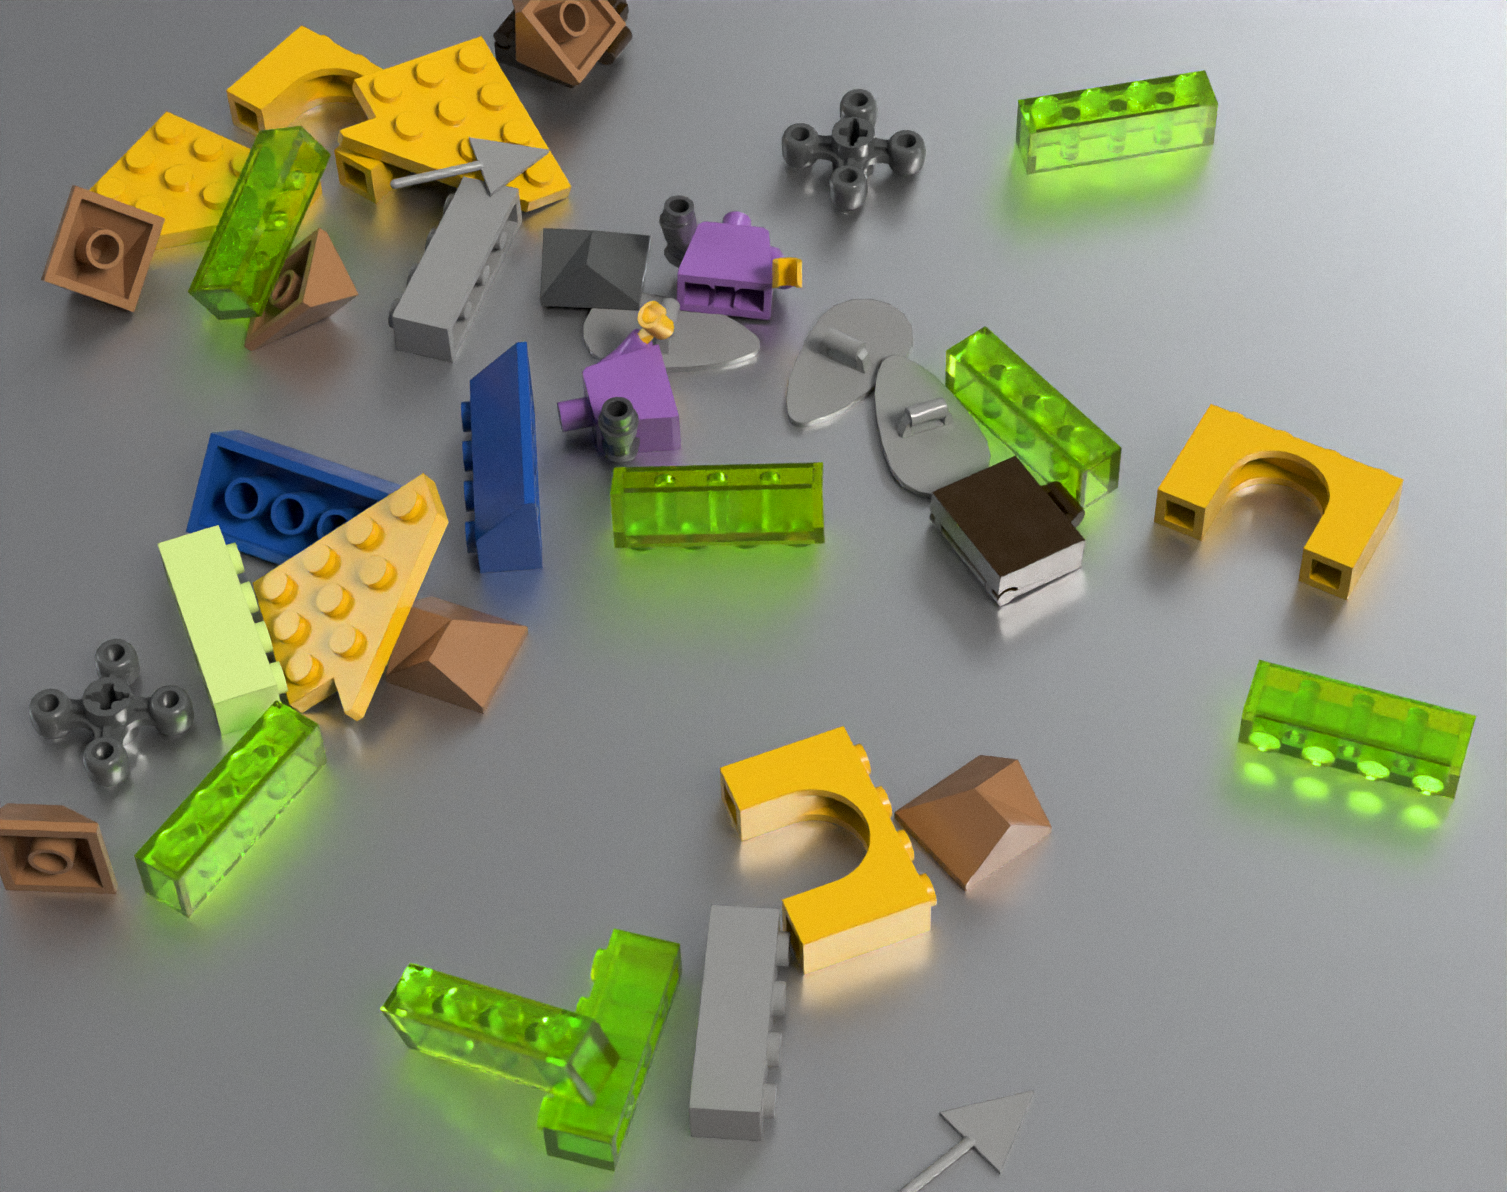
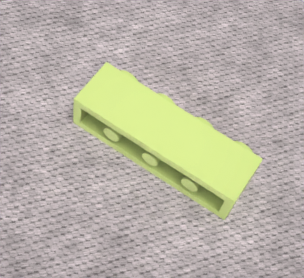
M219 525L157 543L166 578L221 735L284 716L279 695L288 692L287 683L280 662L277 661L269 664L266 653L273 652L274 650L265 622L254 623L251 614L259 612L250 581L241 584L239 582L237 574L244 573L245 571L236 543L225 544Z

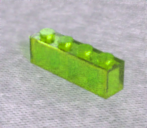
M1205 70L1018 100L1016 143L1027 175L1214 145L1218 101Z
M302 126L259 131L190 285L188 293L218 320L261 317L331 156Z
M986 326L946 350L945 386L972 416L1047 484L1053 481L1061 482L1083 509H1086L1118 488L1122 448Z
M823 462L614 467L610 499L614 548L648 551L655 547H683L688 550H699L707 546H735L742 549H750L759 545L778 544L801 548L811 544L825 543L826 512Z
M1259 660L1243 708L1238 743L1253 746L1262 752H1276L1303 759L1315 766H1329L1360 774L1368 780L1386 781L1413 788L1425 795H1439L1455 799L1476 716Z
M275 700L134 855L145 892L189 918L327 763L320 725Z
M614 928L607 949L599 948L597 950L591 969V981L594 982L589 997L582 996L576 1007L573 1029L577 1033L572 1046L564 1045L558 1057L555 1078L559 1080L554 1097L548 1095L544 1097L538 1114L537 1129L544 1132L548 1156L615 1172L683 974L681 946L679 943Z
M413 963L408 965L380 1009L409 1049L591 1107L621 1059L595 1018Z

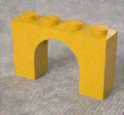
M301 25L226 90L233 125L269 144L299 116L316 106L334 102L352 103L361 106L352 91L354 79L383 69L371 63L363 55L354 54L334 43L329 37L319 35ZM340 145L334 150L340 184L375 204L393 189L390 186V182L393 179L406 177L411 173V171L343 148Z
M1210 404L1157 489L1154 522L1202 541L1225 502L1236 492L1258 484H1277L1293 488L1307 496L1317 506L1322 515L1303 548L1298 581L1348 600L1398 512L1404 480L1382 469L1373 468L1342 456L1334 450L1325 449L1294 437L1286 431L1276 430L1248 419L1240 413L1228 411Z
M844 726L720 767L721 799L741 842L798 822L815 820L830 822L844 827L861 841L867 851L863 861L847 876L782 899L783 931L791 932L790 947L804 975L930 931L931 907L937 905L936 894L926 873L918 875L912 863L914 861V851L907 833L904 829L896 831L890 819L892 818V808L886 791L882 786L875 788L869 777L871 768L863 746L860 743L853 745Z

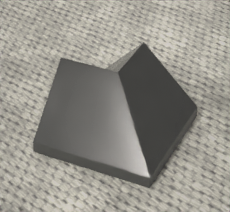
M543 228L541 306L639 310L651 246V236L595 230Z

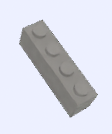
M463 177L455 194H450L447 197L443 208V218L437 229L432 228L428 233L425 252L419 264L414 263L411 266L407 277V287L401 299L396 298L393 301L389 311L388 324L394 330L397 350L453 363L522 224L518 188L504 186L490 197L485 181Z
M711 904L689 1100L691 1137L762 1141L764 1119L775 1118L777 1084L767 1083L768 1068L779 1067L781 1032L772 1031L773 1016H784L786 981H777L778 966H789L791 932L780 931L779 908Z

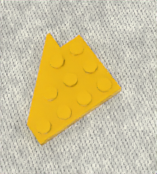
M482 36L354 79L352 91L369 120L340 130L337 140L343 148L416 174L477 161L470 145L469 137L549 150ZM550 150L546 156L505 185L519 189L521 211L529 212L567 198L571 190L569 181ZM478 170L436 181L458 188L463 177L484 181L481 171Z
M167 111L89 190L165 218L155 250L292 225L323 194L319 179Z
M424 473L252 583L263 620L269 632L276 662H280L288 687L286 695L289 705L300 713L307 711L338 691L344 713L356 722L364 717L449 522L435 482Z

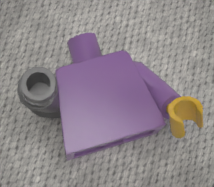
M677 195L665 201L659 223L664 238L667 241L664 255L670 264L679 268L677 274L679 310L770 320L772 289L784 290L793 286L802 288V260L785 257L779 248L770 246L769 231L764 227L751 226V219L748 215L733 211L723 217L722 223L704 221L697 226L694 203L691 199Z
M649 301L640 308L637 320L638 324L642 327L641 330L634 329L615 350L598 363L588 366L582 371L584 397L557 402L562 432L591 427L597 451L605 454L606 458L613 462L624 463L631 461L637 456L638 452L681 449L678 410L659 344L653 345L651 341L654 337L659 340L669 338L674 332V323L666 316V309L656 301Z

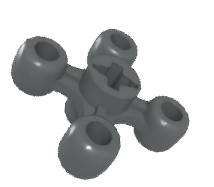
M853 89L842 97L840 102V120L834 125L832 135H818L815 128L809 124L796 123L784 131L781 141L783 158L793 168H808L817 159L832 162L833 172L829 179L830 200L835 207L845 211L858 209L864 204L868 193L867 178L873 174L876 163L888 164L892 171L899 175H913L922 169L925 162L926 149L924 139L920 134L911 130L896 132L889 140L875 137L874 126L878 117L877 101L872 93L863 89Z
M122 639L108 640L97 649L94 660L99 679L92 682L85 689L83 699H69L60 690L46 689L37 693L31 699L29 705V716L32 726L40 736L46 739L62 738L74 727L86 728L92 732L94 740L90 741L84 749L83 764L90 780L101 787L116 786L126 778L129 771V761L124 746L137 737L141 726H155L160 733L175 736L186 732L194 720L191 698L184 689L178 686H163L148 698L138 697L131 692L129 686L135 682L140 672L139 659L133 646Z

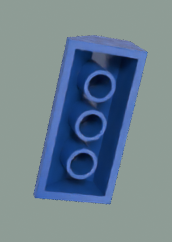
M518 342L469 380L470 401L461 402L463 432L472 433V440L462 441L465 472L473 471V480L464 481L466 512H475V521L465 522L466 545L468 553L477 552L480 573L543 569L535 407L527 342Z
M241 430L212 432L186 532L193 533L219 525L226 545L235 542L239 551L281 565L398 490L402 485Z

